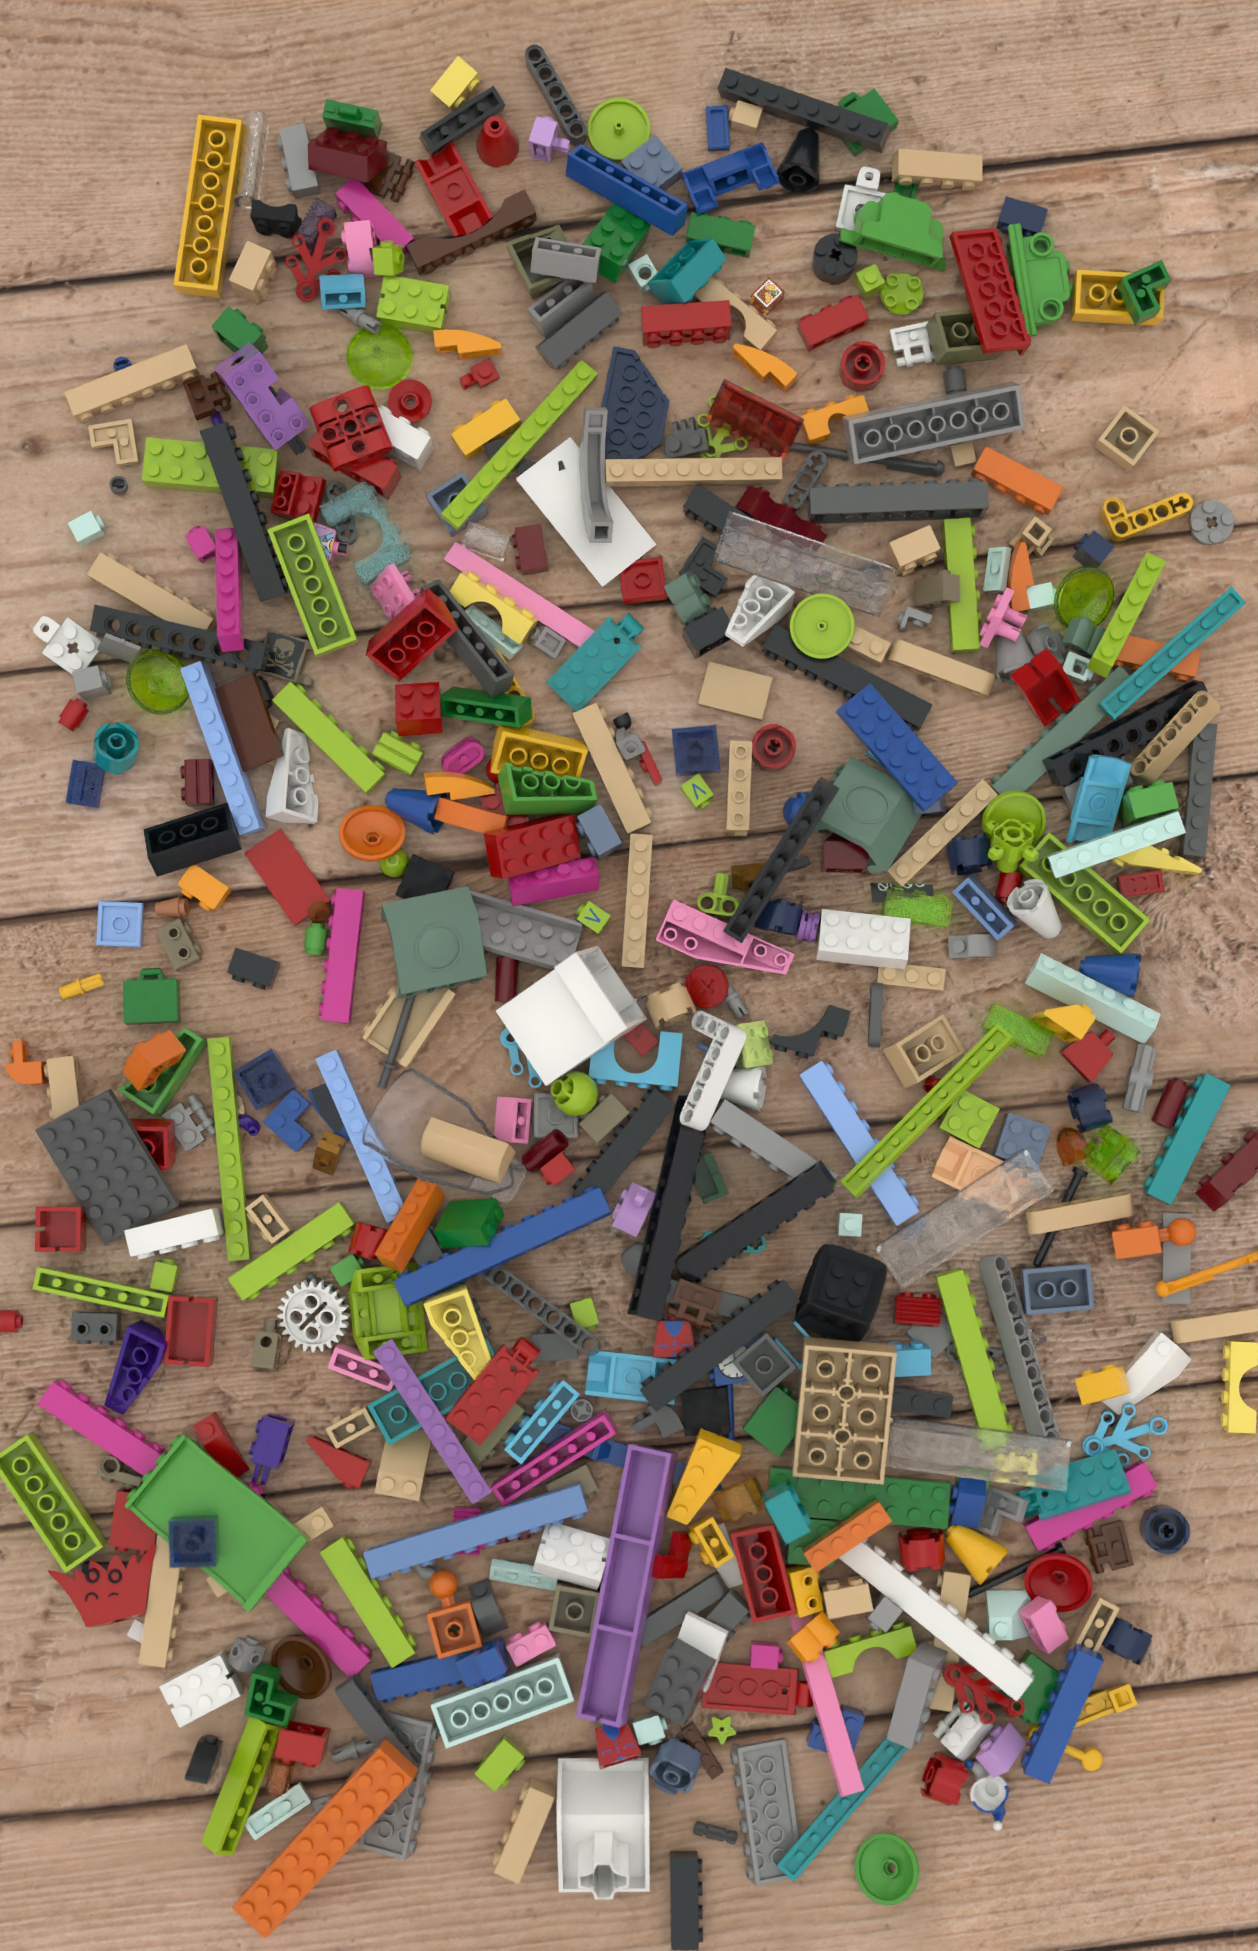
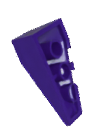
M140 1320L127 1327L104 1406L123 1415L132 1405L162 1363L167 1343L161 1329L144 1320Z

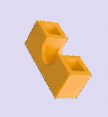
M857 394L846 397L843 402H830L824 405L823 409L816 411L814 408L805 411L800 418V424L807 444L813 445L828 440L830 437L828 423L831 420H843V416L869 411L864 395L857 397Z

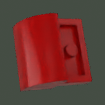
M280 470L270 512L287 520H293L310 514L314 523H316L326 480L320 477L305 476L300 472Z

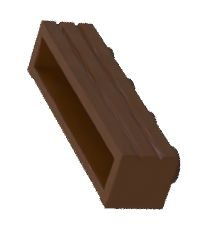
M691 1721L682 1727L681 1732L690 1747L697 1749L701 1753V1764L711 1780L724 1772L722 1766L694 1722Z

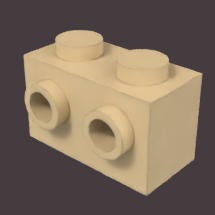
M263 1194L245 1208L248 1212L246 1214L254 1225L257 1224L261 1229L260 1234L267 1243L270 1241L271 1244H274L293 1230L267 1194Z
M359 1404L349 1410L350 1414L343 1418L339 1415L329 1421L331 1425L326 1428V1431L336 1449L377 1426L367 1405L362 1407Z

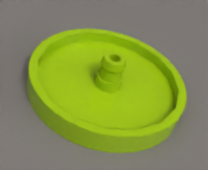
M613 98L602 102L594 109L588 121L587 131L590 145L599 155L612 162L621 163L624 158L650 139V121L646 112L640 105L625 98Z
M824 593L811 595L802 600L793 611L790 620V633L795 645L806 655L820 659L831 658L844 651L850 644L855 630L854 617L848 605L840 598Z
M1010 790L992 799L984 810L981 821L982 832L990 839V843L992 836L985 830V824L988 821L994 820L999 824H1002L1007 819H1016L1022 824L1031 821L1036 826L1032 846H1034L1045 830L1046 814L1042 804L1033 795L1021 790Z

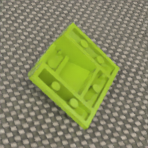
M417 1262L408 1263L403 1272L410 1270L412 1273L419 1270ZM386 1266L355 1270L349 1289L353 1338L364 1360L377 1359L373 1351L393 1339L402 1355L428 1351L423 1302L421 1301L408 1308L405 1307L394 1283L395 1280L399 1279L398 1275L401 1272Z

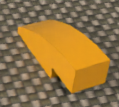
M433 330L437 354L458 351L460 360L503 354L501 343L489 337L463 330Z
M735 344L732 347V354L762 383L770 378L785 392L797 380L798 373L778 358L762 350L745 345Z
M441 771L423 773L427 795L448 792L450 800L495 794L491 783L467 774Z

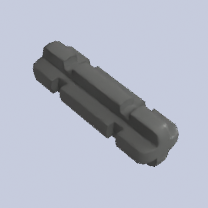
M699 1821L695 1823L693 1829L695 1835H705L706 1838L721 1842L725 1840L726 1843L732 1845L736 1844L738 1838L736 1831H726V1828L710 1824L706 1826L705 1823Z

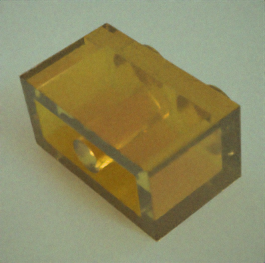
M753 1476L723 1488L711 1496L723 1521L731 1518L733 1521L744 1517L747 1512L752 1515L762 1509L761 1505L764 1504L761 1493L764 1491L757 1477Z

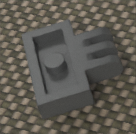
M694 417L689 418V427L687 420L682 419L680 421L681 429L678 421L672 422L674 436L664 438L666 459H679L710 452L708 431L705 428L697 430Z

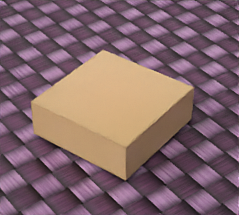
M972 441L950 446L954 468L976 464L977 460Z

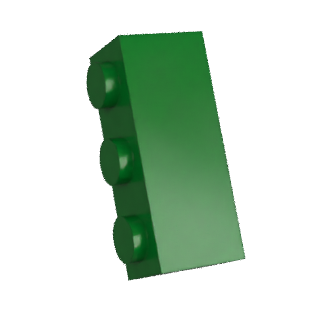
M691 212L686 242L688 240L713 238L723 253L749 258L756 225H752L751 222L740 220L739 222L732 221L726 216L713 217L709 216L706 212L700 214Z

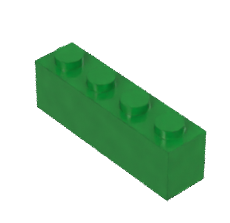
M454 686L440 696L442 717L516 728L522 727L532 718L531 697L503 693L491 698L487 691Z

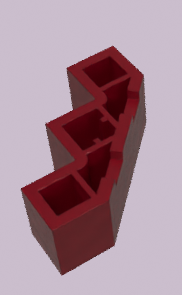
M749 486L735 508L753 518V524L757 522L766 529L767 533L781 541L783 539L792 544L791 548L795 551L813 558L827 537L821 530L822 526L814 520L808 522L801 519L795 513L796 509L787 503L782 505L774 502L769 497V491L765 488Z
M1252 1129L1248 1131L1242 1138L1244 1142L1241 1147L1234 1153H1226L1221 1158L1222 1164L1216 1172L1210 1176L1206 1174L1199 1180L1198 1184L1200 1186L1195 1193L1213 1212L1226 1204L1235 1195L1234 1192L1242 1185L1244 1186L1257 1173L1258 1129L1256 1131Z

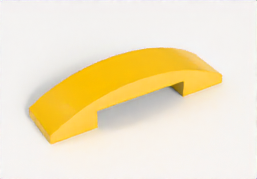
M1130 1684L1117 1685L1088 1695L1074 1728L1110 1713H1119L1137 1706Z

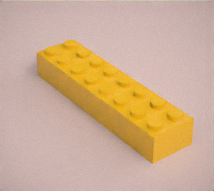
M198 115L174 278V287L178 294L217 299L222 297L245 137V128L242 120Z

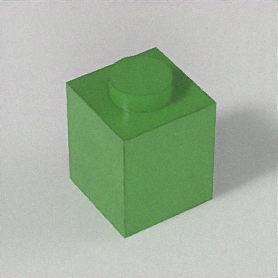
M352 1254L330 1267L342 1287L352 1281L355 1270L364 1269L367 1265L362 1256L359 1255L357 1257L356 1254Z

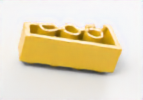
M700 1428L669 1503L666 1517L688 1525L739 1459L743 1445Z

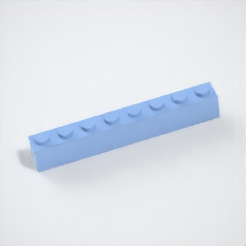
M199 661L181 668V673L238 834L247 837L265 830L266 826L247 772L242 770L224 718L209 665Z
M334 1050L316 1058V1062L384 1218L389 1223L396 1218L405 1201L341 1054L338 1050Z
M820 1061L798 1076L853 1162L857 1165L879 1141L876 1137L872 1139L868 1133L871 1128L865 1119L860 1120L856 1112L859 1110L852 1100L848 1102L844 1093L847 1091L840 1081L836 1083L832 1077L834 1071L829 1063L824 1064L823 1061ZM892 1163L870 1185V1188L893 1224L898 1226L919 1212L917 1209L919 1203L913 1194L908 1195L905 1190L907 1184L901 1175L896 1176L892 1170L895 1168Z

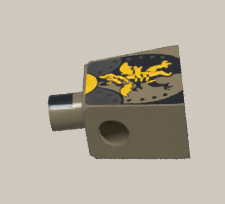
M265 1319L263 1331H256L251 1367L255 1370L278 1372L282 1335L276 1333L277 1320ZM267 1340H272L271 1345L269 1347H265V1342Z

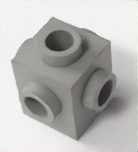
M247 1635L246 1638L236 1637L226 1663L240 1672L253 1673L260 1665L266 1648L258 1643L259 1639Z

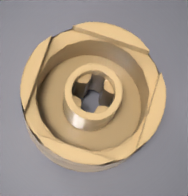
M681 983L668 987L669 991L662 994L660 991H657L648 996L649 1000L645 1005L657 1030L660 1029L662 1024L665 1028L688 1019L686 1014L689 1012L692 1015L697 1012L686 986H682Z

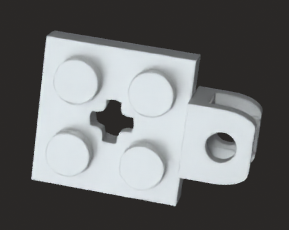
M863 166L859 171L856 187L844 186L835 230L841 231L842 228L855 231L853 220L855 209L858 210L860 206L863 207L868 201L878 203L887 194L877 191L880 180V171L878 169Z
M42 616L33 628L34 633L48 644L42 654L70 674H72V671L88 668L100 652L97 648L101 641L68 617L60 626L49 617ZM49 626V630L43 632V627ZM77 643L79 652L69 654L68 645Z

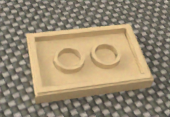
M709 661L698 705L762 721L773 677Z

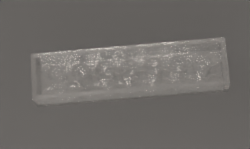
M729 511L712 560L812 595L823 593L834 595L844 601L848 607L876 617H880L894 585L897 568Z
M1024 1148L877 1244V1253L903 1289L1054 1191V1189L1027 1148Z
M890 1416L885 1467L1066 1491L1072 1439Z

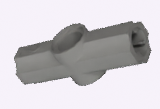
M1137 1044L1133 1064L1129 1068L1126 1078L1127 1090L1122 1109L1142 1113L1147 1091H1149L1153 1081L1152 1068L1157 1048Z

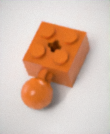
M1177 1218L1167 1228L1159 1229L1158 1223H1153L1152 1220L1139 1221V1226L1130 1227V1223L1116 1225V1229L1112 1230L1116 1259L1162 1253L1161 1242L1171 1241L1173 1244L1181 1247L1188 1246L1193 1243L1197 1235L1196 1226L1187 1218Z
M447 1569L437 1570L429 1580L431 1593L440 1598L442 1603L441 1607L430 1609L426 1614L438 1659L480 1648L484 1642L478 1619L471 1604L472 1599L469 1598L455 1602L453 1594L457 1590L458 1581L455 1574ZM452 1624L460 1627L458 1632H455L454 1629L450 1630Z

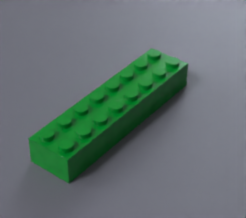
M769 1465L767 1490L783 1481L786 1482L787 1486L792 1484L801 1502L798 1506L803 1504L808 1516L811 1518L846 1520L875 1499H878L892 1520L889 1524L948 1529L951 1483L948 1480L884 1475V1484L794 1477L792 1475V1467Z

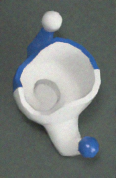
M966 1760L964 1763L965 1767L971 1769L975 1775V1782L970 1793L972 1803L981 1812L992 1813L995 1821L993 1822V1829L999 1831L1002 1829V1820L1006 1813L1004 1804L1009 1795L1007 1782L1000 1775L992 1778L979 1761Z

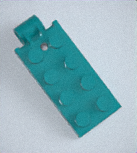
M630 613L618 624L609 616L546 683L575 711L581 710L641 648L633 640L643 631L644 627ZM615 638L620 639L618 644L614 643Z
M1116 1449L1037 1473V1475L1027 1476L1025 1478L1027 1483H1029L1030 1489L1019 1491L1015 1495L1029 1500L1024 1518L1034 1516L1039 1512V1519L1044 1521L1130 1494L1131 1490ZM1044 1493L1048 1494L1047 1497H1043L1042 1495Z

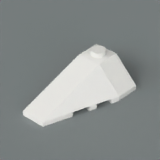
M759 569L747 581L725 635L742 647L778 623L791 610L795 591Z
M286 728L281 743L284 756L276 761L267 795L266 817L282 823L315 824L317 823L318 797L314 795L312 782H315L313 774L310 775L308 762L310 761L306 735Z
M1155 1331L1124 1370L1131 1393L1102 1402L1119 1415L1122 1413L1121 1408L1123 1404L1129 1402L1135 1405L1177 1378L1192 1359L1164 1334Z

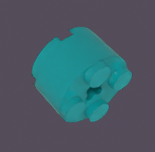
M123 722L102 725L97 730L94 738L93 759L96 764L103 770L115 775H121L135 765L139 751V740L136 731L130 725Z

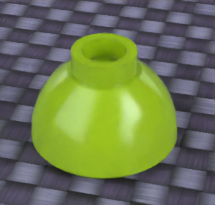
M400 849L393 856L379 861V867L389 877H400L405 874L410 859L408 854L403 849Z

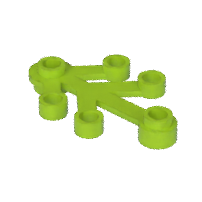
M741 388L738 390L736 403L725 421L721 411L722 399L717 395L710 397L708 405L712 409L717 430L714 439L712 440L709 430L710 417L707 414L698 416L697 425L700 429L705 428L708 431L709 446L714 449L715 453L712 455L707 452L700 454L701 458H720L721 454L733 451L743 452L746 450L748 442L744 437L737 438L733 443L720 444L725 437L747 432H757L759 422L756 419H749L747 423L732 426L743 407H747L752 403L754 394L751 389ZM747 393L749 398L743 399L741 394ZM716 399L718 400L719 405L713 406L711 404V401ZM706 418L708 423L703 425L700 423V419ZM754 423L756 428L752 430L748 427V424ZM742 441L744 442L745 446L743 448H739L737 446V442Z

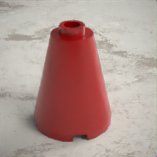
M491 116L485 121L478 135L476 150L480 159L486 165L500 168V166L511 164L517 158L519 139L512 128L501 117Z

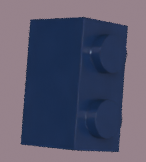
M1006 196L996 228L1008 235L1007 226L1020 223L1023 237L1034 236L1036 233L1041 232L1048 209Z
M1093 530L1090 535L1085 533L1074 547L1077 552L1073 558L1094 573L1114 546Z

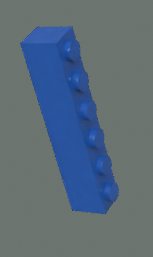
M582 144L568 154L565 176L671 236L685 225L687 203Z
M500 1638L498 1640L508 1659L504 1638ZM472 1650L438 1659L437 1654L399 1663L393 1668L387 1666L372 1670L370 1677L375 1698L377 1701L382 1700L383 1703H388L396 1700V1696L404 1695L407 1698L417 1695L418 1691L426 1689L427 1692H432L440 1689L441 1685L448 1684L449 1687L459 1685L463 1679L455 1664L456 1658Z
M1075 1643L1073 1649L1070 1648L1065 1658L1067 1664L1064 1670L1061 1669L1056 1679V1682H1058L1055 1690H1051L1047 1700L1049 1705L1046 1711L1043 1710L1039 1717V1728L1037 1731L1034 1730L1030 1737L1029 1743L1031 1746L1029 1751H1025L1021 1758L1024 1774L1047 1784H1050L1103 1664L1101 1653Z

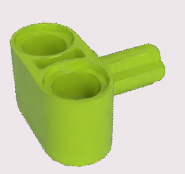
M717 873L713 893H704L699 896L697 908L700 912L724 918H731L739 903L734 897L726 895L729 882L728 874ZM704 898L711 899L713 907L704 909L701 906V900ZM725 902H732L734 904L735 910L732 913H727L723 910L722 905Z

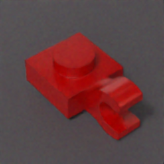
M488 358L470 367L472 374L460 377V384L463 390L477 383L481 389L500 380V376L491 359Z

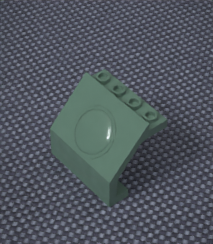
M850 757L846 765L842 764L835 769V773L829 780L830 783L840 789L813 831L827 829L864 848L871 857L866 866L870 873L888 871L922 814H914L913 800L894 778Z
M468 886L382 904L381 919L383 923L386 922L389 930L396 968L395 992L397 998H409L424 992L432 993L442 988H455L465 983L474 984L487 976L478 913Z

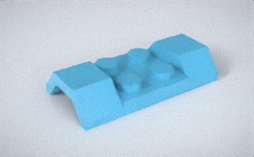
M1094 754L1089 757L1070 816L1071 824L1066 842L1072 843L1075 840L1086 842L1112 833L1131 763L1110 756Z
M599 1351L596 1355L589 1356L585 1395L648 1402L640 1391V1388L643 1387L641 1382L650 1375L655 1378L661 1373L659 1369L669 1361L673 1364L678 1359ZM675 1398L667 1404L674 1405Z

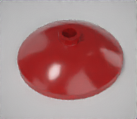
M1049 1553L1037 1557L1029 1564L1025 1572L1024 1585L1026 1592L1032 1600L1037 1596L1049 1599L1055 1604L1056 1612H1068L1080 1608L1089 1600L1093 1590V1579L1088 1568L1077 1558L1062 1553Z

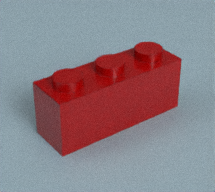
M850 295L841 299L840 303L835 306L827 305L823 307L819 313L813 316L812 314L803 316L800 322H798L797 330L807 351L810 352L868 325L869 317L859 296L852 297Z

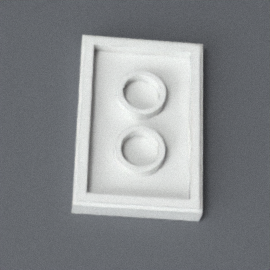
M688 1611L678 1638L717 1660L703 1690L707 1692L729 1631Z

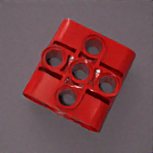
M368 385L360 386L321 401L309 408L334 472L386 454L393 449L381 414ZM342 404L349 406L345 412H339L338 408ZM369 417H377L378 420L375 424L370 425L366 423ZM356 425L357 428L354 432L349 433L346 431L347 426ZM328 433H335L336 437L333 440L328 441L325 439ZM357 445L365 446L361 453H355L354 448Z

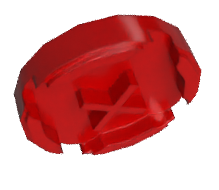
M705 964L695 967L688 974L685 982L694 1005L699 1008L709 1009L717 1007L724 1002L728 995L729 983L727 976L715 965Z

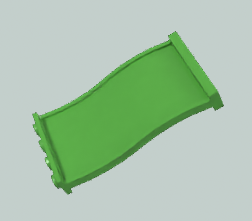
M188 1433L182 1436L177 1435L170 1443L172 1448L167 1454L165 1452L162 1453L156 1460V1468L153 1471L149 1470L142 1477L141 1481L143 1483L138 1490L134 1488L128 1494L126 1499L129 1501L125 1504V1507L132 1510L153 1531L216 1580L242 1604L246 1611L250 1612L310 1540V1537L300 1531L263 1497L217 1462Z

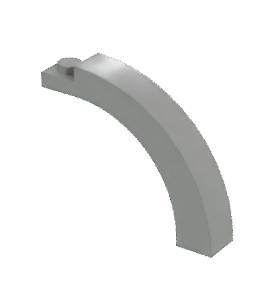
M584 407L583 425H581L580 487L583 518L589 543H612L613 520L609 511L605 480V439L608 413L606 407Z

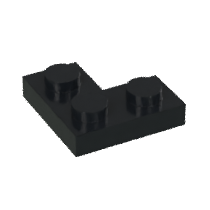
M702 536L679 572L680 576L690 571L692 574L697 575L701 582L700 588L715 598L728 580L727 577L710 567L721 551V548Z

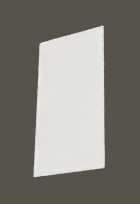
M571 437L516 478L518 483L602 587L656 545L611 487H606L609 511L613 520L612 543H589L581 501L580 448ZM559 461H562L565 467L561 471H559Z

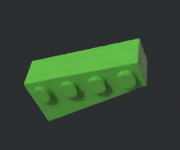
M507 762L504 763L498 774L506 815L583 814L592 809L598 800L592 780L565 775V777L556 776L554 772L545 771L544 773L533 771L531 767L523 766V768L513 767L512 763Z
M184 1027L175 1035L186 1049V1052L178 1063L163 1070L155 1083L137 1091L129 1081L117 1091L153 1115L162 1116L207 1047V1039L191 1029Z

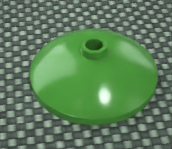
M881 1833L871 1836L860 1846L855 1858V1875L859 1887L869 1899L882 1905H895L908 1899L916 1889L919 1880V1863L914 1850L903 1838L891 1833ZM891 1864L895 1865L896 1869L894 1872L891 1870Z

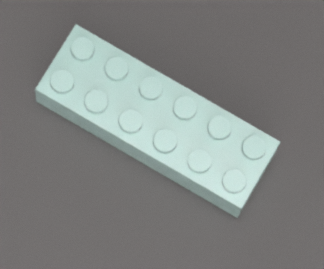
M560 1652L504 1673L505 1677L499 1681L492 1682L490 1680L475 1688L471 1685L433 1699L430 1706L445 1748L447 1749L573 1702L575 1694Z

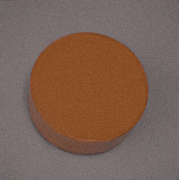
M317 901L308 908L307 914L312 922L322 923L330 917L331 909L326 902Z

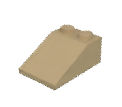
M941 1014L884 1048L883 1052L904 1088L919 1083L965 1053V1050L944 1014Z
M420 1428L391 1445H388L385 1440L375 1493L415 1501L421 1499L431 1448V1440L424 1429Z

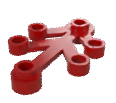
M327 217L321 218L317 223L319 235L312 257L301 234H294L291 238L292 245L298 249L308 268L306 278L299 269V261L295 256L289 255L285 259V265L292 271L298 283L296 295L303 302H311L317 296V292L320 289V279L315 281L316 274L336 262H343L347 258L346 251L341 247H337L334 249L333 254L321 260L327 237L333 235L336 229L335 223ZM325 222L329 223L327 230L322 229V224ZM297 237L302 238V242L299 245L294 243ZM338 251H343L344 255L342 258L336 257ZM290 259H295L296 263L294 266L288 265ZM329 269L326 274L330 275L332 272H336L337 275H340L336 269ZM304 287L310 288V292L308 294L303 293Z
M951 1663L945 1667L943 1671L944 1680L948 1685L954 1687L959 1700V1709L962 1713L968 1714L974 1710L973 1701L967 1698L964 1686H966L973 1693L980 1713L979 1719L985 1725L991 1724L995 1716L988 1709L984 1696L1004 1706L1005 1712L1010 1717H1018L1023 1714L1025 1706L1021 1699H1018V1701H1015L1013 1698L1009 1699L987 1687L994 1684L987 1677L978 1680L968 1677L967 1675L978 1671L971 1664L962 1667L958 1663ZM953 1670L958 1672L959 1676L957 1679L952 1676ZM964 1702H967L970 1705V1709L968 1711L965 1710L963 1707ZM1014 1703L1019 1705L1018 1711L1013 1709ZM985 1713L990 1715L989 1721L984 1719Z

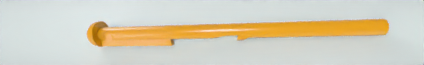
M1258 1251L1167 1283L1160 1280L1156 1284V1292L1161 1297H1168L1170 1294L1213 1280L1214 1275L1247 1263L1248 1265L1253 1264L1258 1260Z

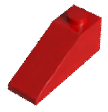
M216 1412L192 1426L209 1454L229 1472L239 1477L250 1470Z
M310 1434L306 1441L337 1479L343 1481L342 1485L353 1490L355 1487L360 1488L372 1460L342 1447L336 1449L333 1443Z

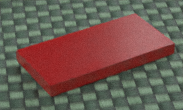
M281 828L244 853L294 926L309 917L307 911L313 903L324 901L328 904L331 902Z

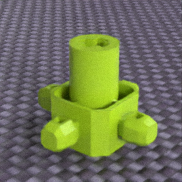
M1007 819L1002 824H999L994 820H990L985 824L986 832L992 836L988 857L993 861L996 860V867L1000 871L1005 873L1016 871L1019 860L1022 858L1030 862L1038 859L1039 852L1032 846L1036 826L1031 821L1022 824L1016 819Z

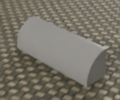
M1163 1213V1228H1167L1177 1218L1191 1220V1213ZM1171 1241L1163 1242V1281L1167 1283L1190 1275L1191 1244L1181 1247L1173 1244ZM1191 1287L1170 1294L1168 1297H1163V1303L1190 1304Z

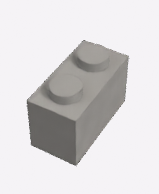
M98 665L72 671L76 692L86 701L112 694L110 689L113 687L111 675H107V672Z
M878 1591L871 1600L873 1611L865 1612L867 1615L866 1619L869 1621L868 1624L875 1630L879 1631L882 1629L887 1632L903 1610L882 1592Z

